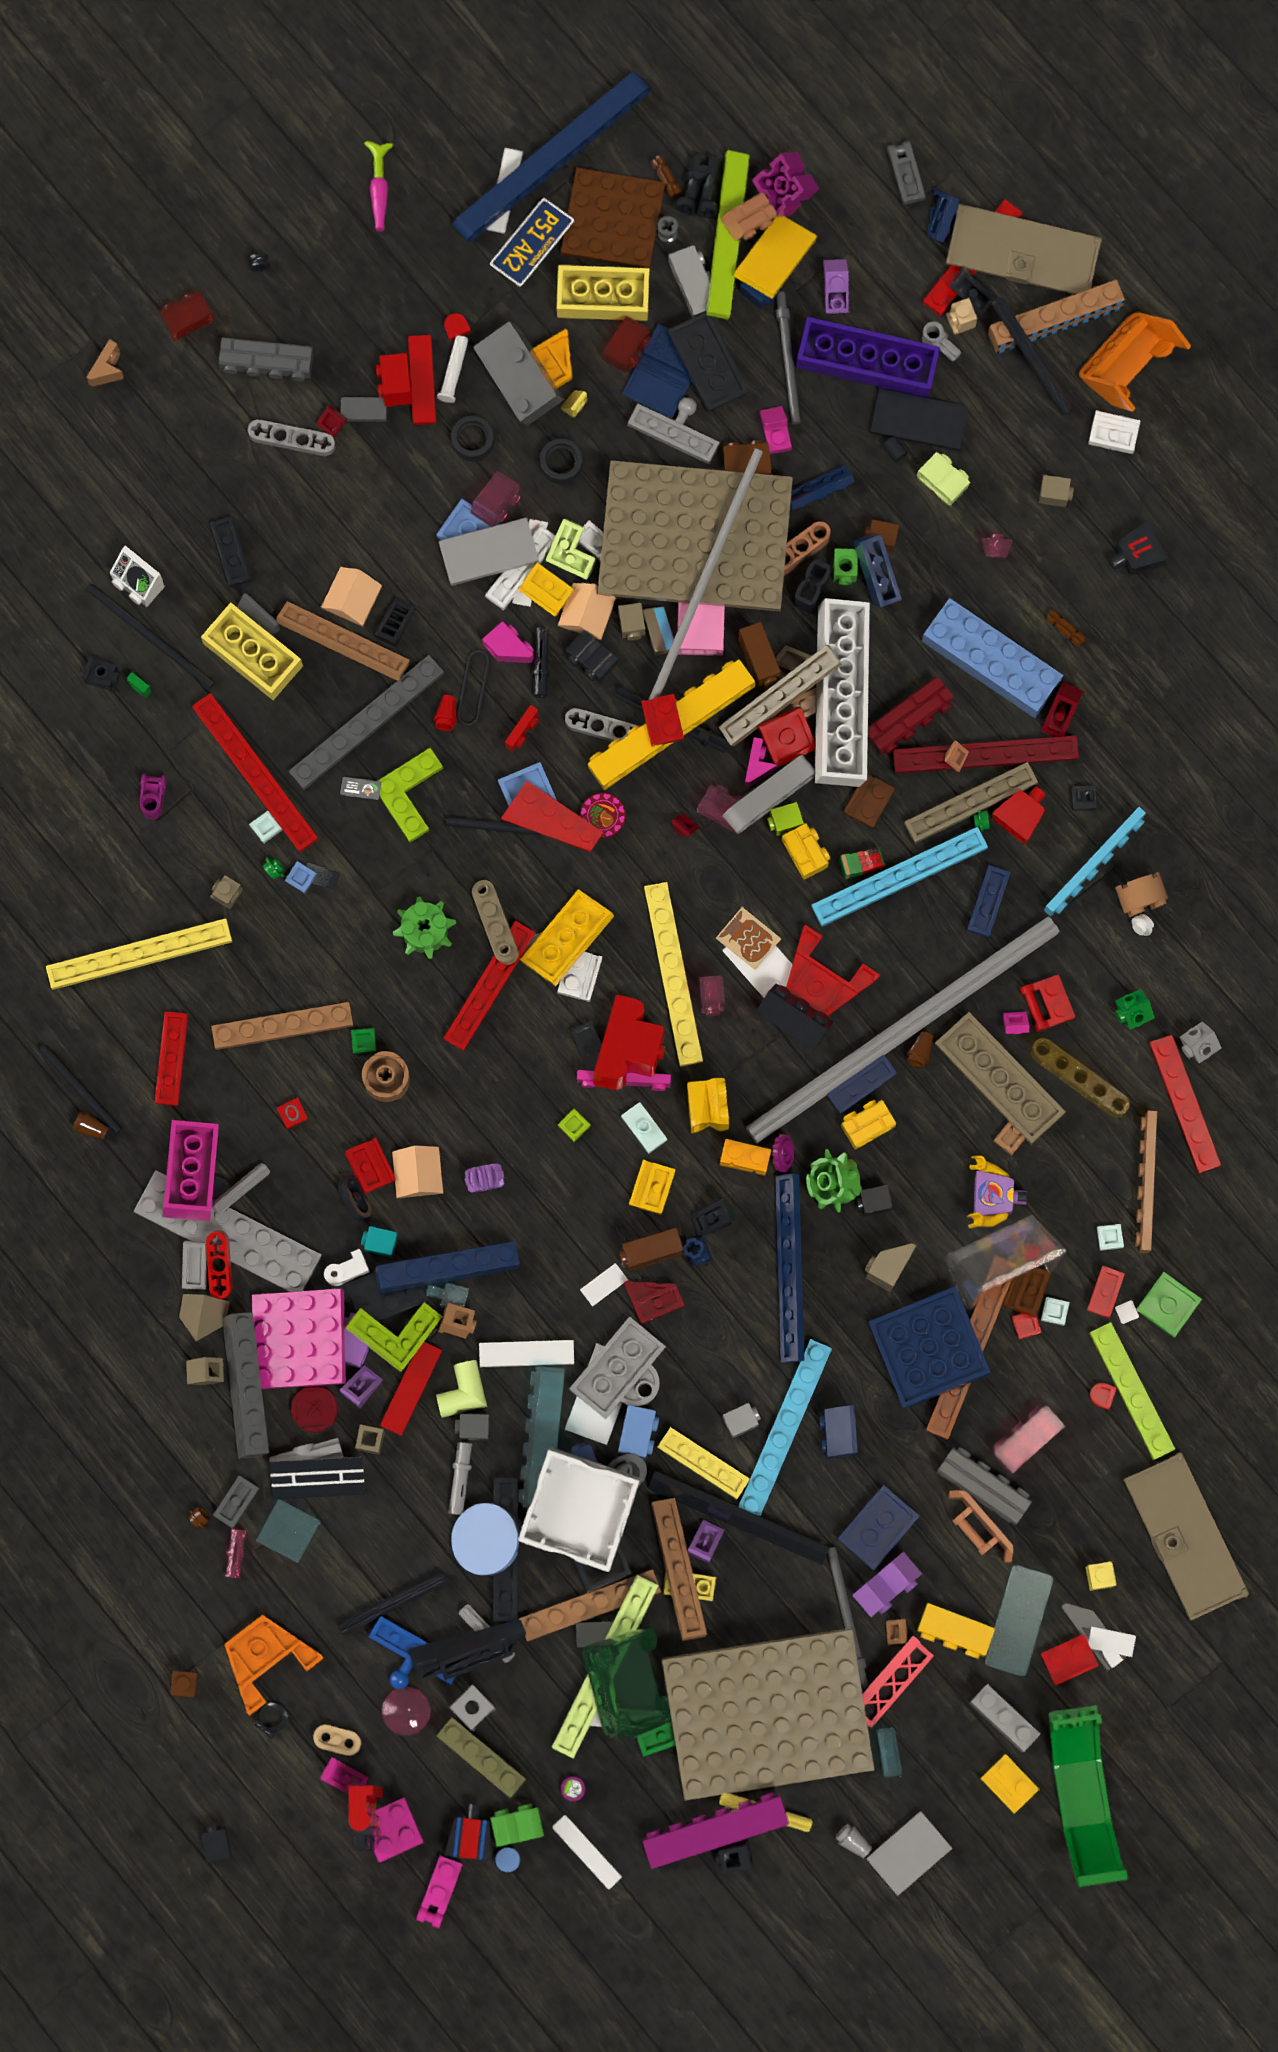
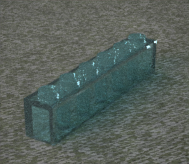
M536 1366V1372L531 1371L530 1386H534V1395H529L528 1409H532L531 1419H526L525 1433L530 1434L529 1442H524L523 1456H527L526 1466L522 1465L520 1480H525L524 1489H519L518 1503L522 1504V1509L528 1510L532 1504L548 1450L551 1447L557 1449L565 1376V1369Z

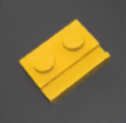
M536 563L518 590L556 617L575 589L545 567Z
M643 1160L629 1205L662 1215L676 1170Z
M1006 1754L980 1778L1013 1814L1039 1790Z

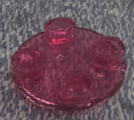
M405 1687L403 1689H396L387 1696L383 1704L382 1715L385 1724L391 1731L399 1735H413L426 1726L430 1716V1706L428 1700L420 1691Z

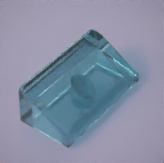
M893 1727L878 1729L876 1732L884 1777L899 1776L902 1774L895 1729Z

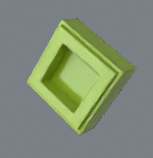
M575 1109L558 1124V1127L573 1142L591 1126Z

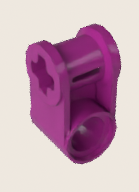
M144 773L142 774L140 808L143 816L149 820L159 818L162 813L166 792V775L152 777ZM149 803H155L157 805L156 808L152 811H148L145 809L146 805Z

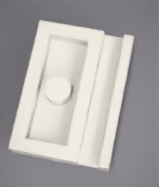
M1096 411L1088 444L1133 454L1140 420Z
M584 952L560 981L558 994L590 1002L602 962V956Z

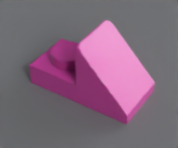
M782 406L760 410L770 454L791 450L787 417Z
M754 737L745 787L753 786L776 771V764L759 761L764 760L766 747L762 746L763 739Z
M331 1758L320 1779L349 1794V1786H364L368 1777Z

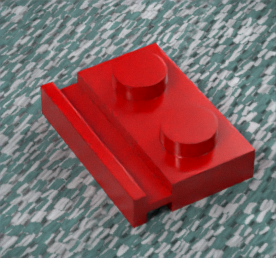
M674 694L641 701L651 747L684 740Z
M376 1138L345 1151L344 1154L364 1195L386 1184L395 1182L396 1178Z
M1084 1634L1041 1653L1054 1685L1099 1666Z

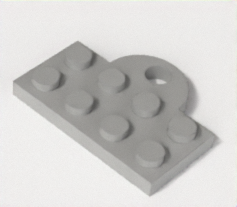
M629 1317L569 1390L605 1420L620 1402L627 1406L635 1407L647 1405L655 1398L659 1390V1376L652 1364L666 1346ZM643 1384L649 1385L652 1389V1393L648 1397H642L638 1393V1388Z

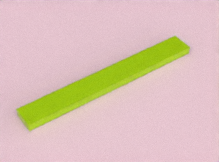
M730 150L725 155L706 315L729 319L731 313L739 240L733 239L729 229L722 222V217L730 210L744 203L749 155Z

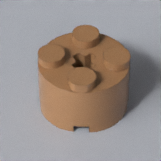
M1159 872L1153 876L1150 874L1127 882L1126 885H1123L1124 889H1122L1121 885L1115 887L1124 914L1128 913L1129 917L1144 912V907L1150 906L1152 910L1167 904L1166 899H1168Z
M383 1051L374 1054L365 1062L362 1069V1080L365 1089L372 1098L378 1101L392 1102L400 1099L409 1087L410 1075L408 1067L404 1060L393 1052ZM388 1072L391 1078L383 1081L380 1076H384Z

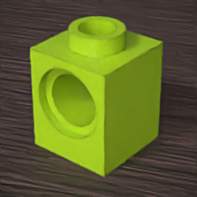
M797 802L771 809L770 817L767 818L770 831L775 830L776 836L786 834L804 825Z

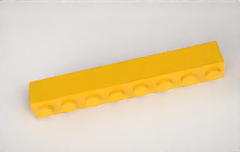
M740 660L728 662L722 667L723 671L716 676L714 673L703 680L704 684L698 688L695 686L684 693V698L679 701L676 700L683 735L755 687V680ZM647 725L635 726L628 731L627 737L622 740L616 739L608 746L609 749L604 753L597 752L589 759L591 762L588 763V768L602 788L606 790L672 743L651 747Z

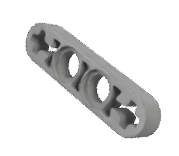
M254 420L248 426L249 437L256 443L320 456L331 455L335 450V441L327 433L263 420ZM258 427H261L263 432L269 433V428H272L270 431V439H268L267 433L261 432L259 433V436H256L253 430H257ZM279 430L287 433V437L283 441H277L274 438V434ZM300 435H306L309 438V442L304 446L298 445L296 442L297 437ZM313 437H316L317 443H323L324 440H328V444L331 446H326L325 449H322L320 444L314 443L315 447L312 448Z
M577 708L570 709L565 715V723L570 730L611 742L616 739H624L628 736L627 733L630 729L638 726ZM576 714L579 715L580 720L586 722V717H589L587 729L583 728L584 723L577 722L576 725H573L572 720L569 718H574ZM595 720H600L604 723V728L599 732L591 728V724ZM618 726L624 727L626 730L625 736L622 738L615 737L613 735L614 728Z

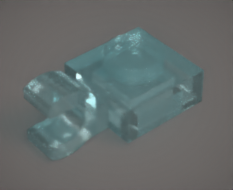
M446 1283L445 1289L428 1285L426 1296L441 1299V1307L446 1308L448 1303L465 1307L469 1288Z

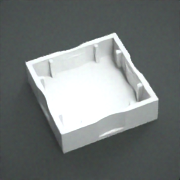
M551 1447L548 1450L538 1479V1486L532 1504L528 1509L518 1541L549 1552L565 1554L578 1562L609 1572L641 1478Z

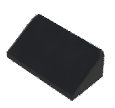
M965 266L960 269L949 285L963 300L969 298L972 307L980 315H983L992 305V301L997 298L996 294Z

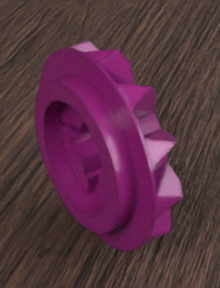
M779 1135L775 1139V1145L772 1146L773 1164H775L776 1170L787 1172L793 1163L794 1146L788 1135Z

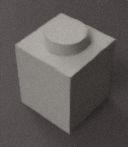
M749 1403L723 1414L724 1422L732 1438L758 1427L757 1421L761 1419L756 1407L751 1408Z

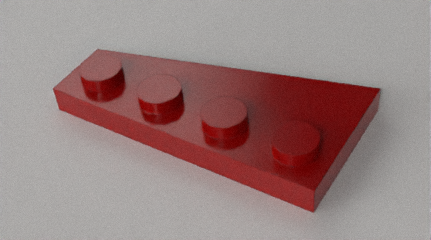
M528 781L523 785L501 818L502 821L532 830L587 852L592 851L603 834L601 830Z

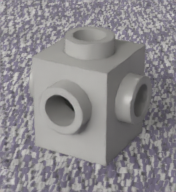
M1203 1021L1180 1036L1184 1045L1181 1047L1184 1054L1189 1059L1192 1057L1198 1063H1201L1221 1049L1215 1032Z

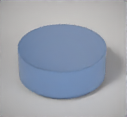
M503 1848L498 1852L496 1864L500 1870L512 1872L519 1866L520 1857L516 1850Z

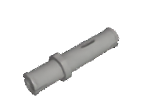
M458 1442L456 1462L453 1463L452 1467L455 1470L449 1513L462 1515L468 1471H471L469 1463L472 1444Z

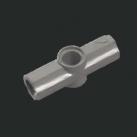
M336 1438L315 1445L312 1443L299 1446L291 1452L282 1453L269 1459L270 1462L343 1458L339 1440Z

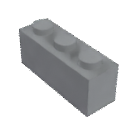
M694 245L669 255V265L692 318L707 312L711 280L710 272H705L703 264H705L701 251H696Z
M988 1684L970 1701V1704L1021 1752H1025L1040 1735L1033 1726Z

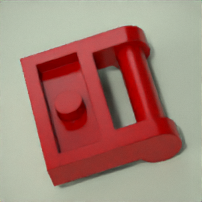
M1059 974L1020 988L1022 996H1025L1034 1018L1036 1032L1075 1019ZM1039 990L1049 1015V1020L1044 1021L1033 992Z

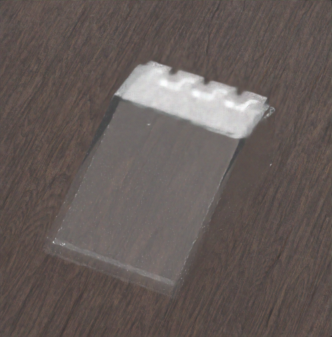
M1031 1215L947 1254L945 1260L967 1309L971 1310L984 1291L1042 1264L1045 1265L1047 1271L1053 1272L1066 1254V1251L1049 1231Z

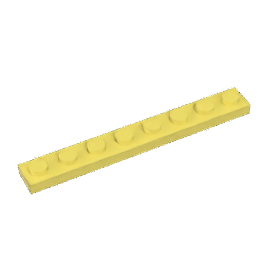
M664 882L644 886L679 1065L681 1067L702 1063L703 1059L668 884Z
M222 919L48 965L46 969L51 989L54 990L232 942L227 920Z

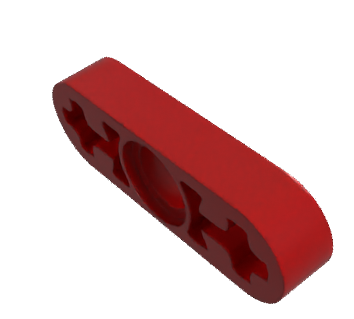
M215 1230L206 1238L209 1291L214 1298L223 1299L233 1289L230 1242L226 1232ZM216 1236H218L219 1240H223V1243L219 1245V1252L224 1251V1254L217 1253L213 1255V1252L217 1251V1244L212 1242ZM216 1258H220L225 1262L224 1270L218 1271L214 1268L213 1262ZM226 1274V1277L221 1278L222 1286H226V1289L221 1293L220 1289H216V1286L220 1283V1278H215L214 1275L221 1276Z

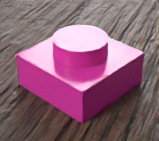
M1027 1012L1003 1013L1006 1034L1029 1032Z

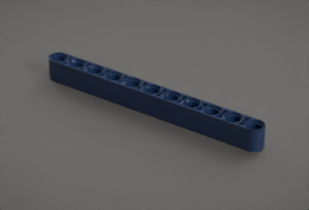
M636 71L629 74L457 217L452 226L467 242L473 241L645 98L650 92L651 87Z

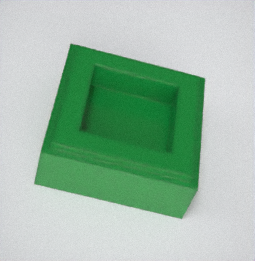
M131 672L127 677L129 686L144 698L150 695L152 692L150 686Z
M374 1028L351 1030L353 1054L377 1052Z

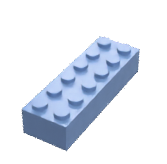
M950 598L923 634V643L1033 718H1036L1061 683L1063 677L1061 673Z

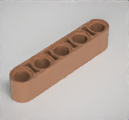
M814 523L787 543L785 558L790 562L784 567V576L828 544L830 528L826 523ZM822 531L826 536L819 539L814 536V533ZM804 544L808 549L800 552L796 549V546Z

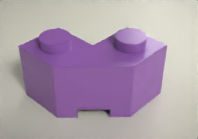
M903 1552L854 1593L853 1597L870 1617L878 1611L882 1615L892 1606L890 1601L903 1590L908 1593L918 1584L915 1580L922 1573Z

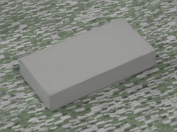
M184 1241L182 1288L206 1289V1242Z

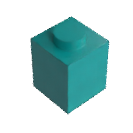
M369 1226L368 1232L364 1231L361 1245H364V1250L367 1253L393 1258L398 1234L397 1232Z

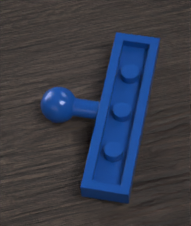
M380 1616L369 1638L406 1658L400 1670L394 1671L390 1676L392 1687L403 1689L409 1682L408 1673L413 1666L408 1649L428 1643ZM442 1672L436 1675L437 1677L444 1680ZM456 1677L444 1681L452 1685Z

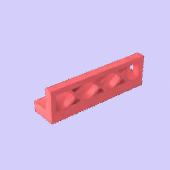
M914 1636L862 1694L864 1707L866 1704L877 1703V1715L872 1721L866 1717L867 1725L870 1728L874 1726L934 1656ZM916 1647L927 1656L921 1664L910 1663V1654ZM907 1658L908 1665H901ZM911 1667H917V1669L911 1674ZM898 1668H908L909 1678L905 1682H895L894 1672ZM892 1675V1683H885ZM895 1685H902L896 1692ZM882 1686H892L893 1696L890 1700H879V1689ZM876 1694L877 1701H870L872 1697ZM880 1703H886L880 1710Z

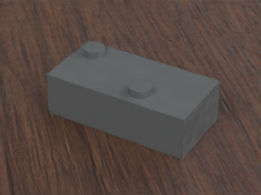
M511 321L507 322L473 347L520 422L529 425L564 400V397L517 324Z

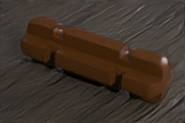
M661 155L652 159V165L657 170L661 182L667 188L669 196L674 198L681 193V189L675 182L676 180L669 167L665 164L664 158Z
M1052 610L1047 615L1046 620L1052 625L1055 624V628L1068 639L1071 638V642L1077 647L1082 645L1086 636L1080 631L1077 632V628L1064 617L1061 618L1060 613Z

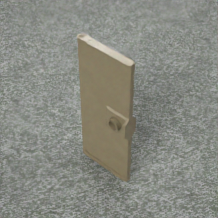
M958 204L946 264L961 268L965 266L967 269L1003 277L1009 281L1037 285L1074 295L1091 289L1098 251L1102 243L1101 237Z
M1176 1453L1175 1456L1124 1479L1127 1489L1151 1537L1155 1551L1163 1562L1190 1621L1249 1595L1182 1453Z

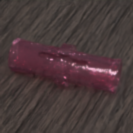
M231 1529L229 1550H226L228 1561L225 1577L240 1579L242 1558L245 1557L243 1548L246 1531ZM237 1544L236 1559L234 1564L235 1550Z

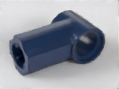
M705 1237L687 1240L683 1250L684 1254L690 1258L692 1266L712 1260Z

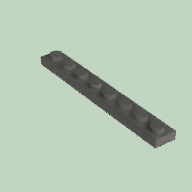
M428 655L400 678L399 681L389 687L289 770V774L305 790L444 674V671Z

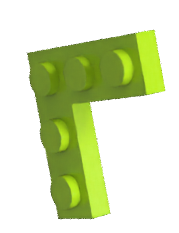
M431 748L378 780L381 782L379 797L409 843L429 831V828L405 792L443 769Z
M424 1302L397 1337L360 1308L345 1329L401 1372L442 1316Z

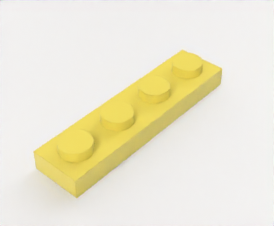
M671 1427L658 1446V1449L735 1499H738L750 1480Z

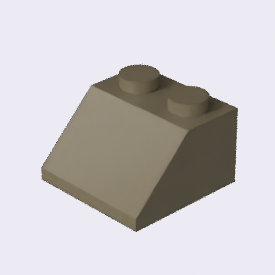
M911 1243L881 1251L877 1257L873 1255L865 1269L868 1272L866 1279L891 1292L914 1252L916 1245Z

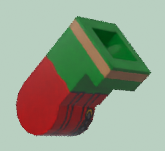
M880 848L845 854L839 858L844 880L885 867Z

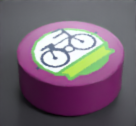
M577 1777L565 1779L561 1786L562 1795L569 1801L581 1799L585 1793L583 1781Z

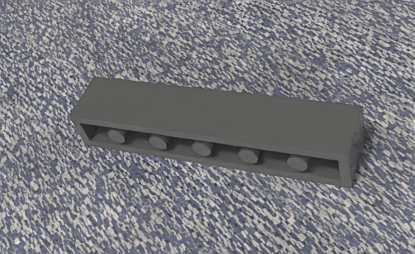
M253 1312L229 1314L222 1321L238 1459L261 1457L269 1453Z

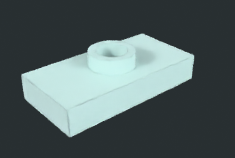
M640 1102L621 1115V1118L648 1154L667 1141L665 1135Z

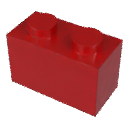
M407 353L380 356V365H376L377 379H382V384H378L379 398H384L385 407L412 404Z

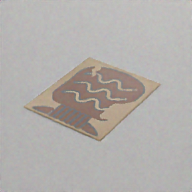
M743 907L716 937L718 941L754 970L781 940L779 936Z

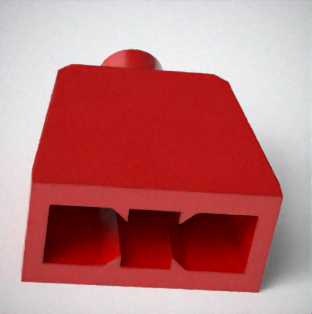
M1035 787L1029 795L1019 790L993 812L991 819L1026 845L1045 812V808L1039 803L1046 794L1038 787Z

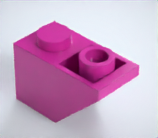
M503 621L482 639L483 646L498 662L531 663L534 660L532 653L534 650L526 641L522 642L517 637L519 634L510 624L507 626Z

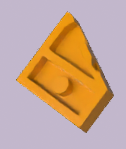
M565 329L533 348L557 388L572 380L568 332Z

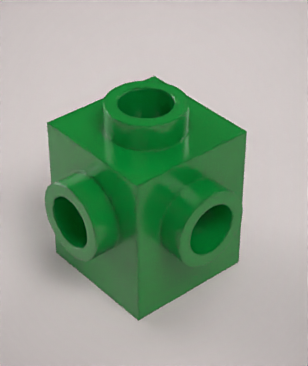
M1141 989L1115 1001L1118 1008L1115 1011L1119 1022L1121 1024L1125 1023L1129 1030L1155 1018L1150 1001Z

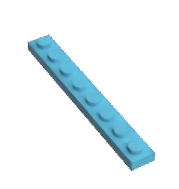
M976 827L812 904L811 907L821 927L974 856L986 850L988 846L979 828Z
M810 1339L804 1353L805 1361H801L738 1506L739 1508L761 1516L832 1348Z

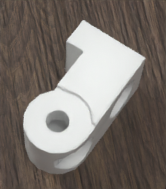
M360 1249L351 1252L353 1259L339 1265L330 1264L326 1267L324 1277L330 1285L340 1286L370 1273Z

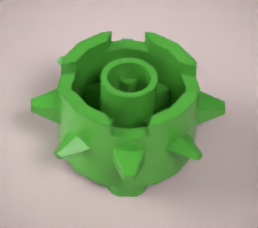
M417 897L416 904L412 905L407 911L401 909L397 911L402 918L401 927L395 930L393 935L404 938L407 944L405 951L407 955L415 950L420 953L425 952L428 959H432L434 950H438L442 945L449 947L452 945L447 938L448 929L456 924V920L445 917L442 911L444 905L442 901L433 905L425 903L421 897ZM428 924L429 930L424 929L420 931L421 925Z
M826 1149L825 1158H819L811 1162V1173L807 1174L806 1177L807 1189L810 1196L818 1200V1207L820 1209H823L828 1204H833L839 1213L841 1204L854 1200L860 1194L862 1188L857 1163L852 1159H847L845 1152L838 1158H832L829 1150Z

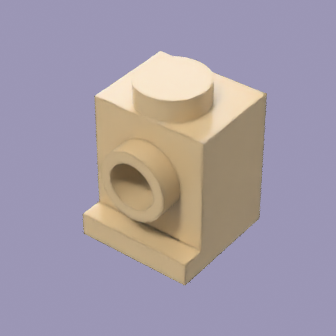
M969 298L952 304L951 312L946 313L954 335L976 326L977 317Z

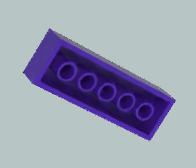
M807 317L796 368L929 398L940 347Z

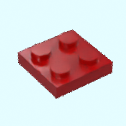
M799 706L758 725L772 762L777 765L776 768L816 749V743Z

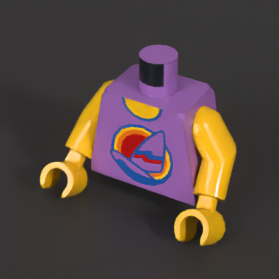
M972 1156V1158L976 1159L977 1165H970V1169L980 1171H977L975 1174L973 1213L967 1215V1217L973 1218L974 1224H970L968 1227H994L1005 1221L1008 1215H1011L1013 1204L1026 1205L1027 1191L1014 1190V1179L1010 1178L1006 1171L996 1164L986 1161L983 1156Z

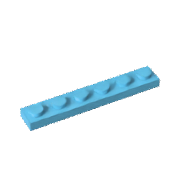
M1138 807L1046 905L1044 911L1049 916H1052L1055 912L1060 914L1068 905L1065 901L1070 896L1075 898L1083 889L1081 884L1086 879L1091 881L1099 872L1096 868L1101 863H1108L1114 856L1112 851L1117 846L1121 848L1129 840L1127 835L1132 830L1136 832L1144 824L1143 818L1146 812Z

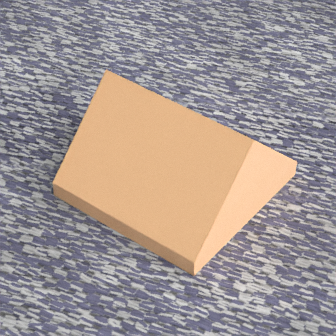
M340 567L321 608L363 627L382 585L359 569Z
M573 583L572 588L575 590L565 603L558 626L578 633L585 630L595 639L601 640L616 597L598 595V586L595 584Z
M411 1146L392 1152L397 1198L443 1194L439 1147Z

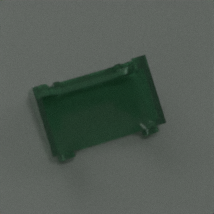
M645 1627L585 1646L583 1649V1657L603 1731L609 1737L635 1738L672 1721L669 1699L658 1694L648 1652L655 1649L657 1642L653 1627Z

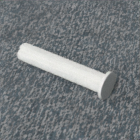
M458 335L455 338L442 391L437 395V398L444 402H455L453 395L468 339L464 336Z

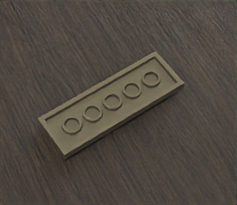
M970 1012L935 1042L936 1047L1031 1145L1066 1113Z

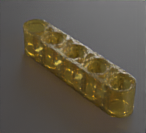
M1041 1038L1034 1043L1031 1049L1032 1058L1108 1115L1119 1118L1127 1112L1129 1108L1128 1098L1050 1040ZM1040 1045L1045 1046L1048 1049V1054L1045 1056L1039 1055L1036 1047ZM1058 1059L1065 1060L1067 1068H1057L1055 1061ZM1076 1073L1084 1074L1086 1082H1076L1074 1075ZM1093 1088H1103L1105 1095L1103 1097L1095 1096ZM1112 1102H1122L1124 1109L1116 1111L1112 1107Z

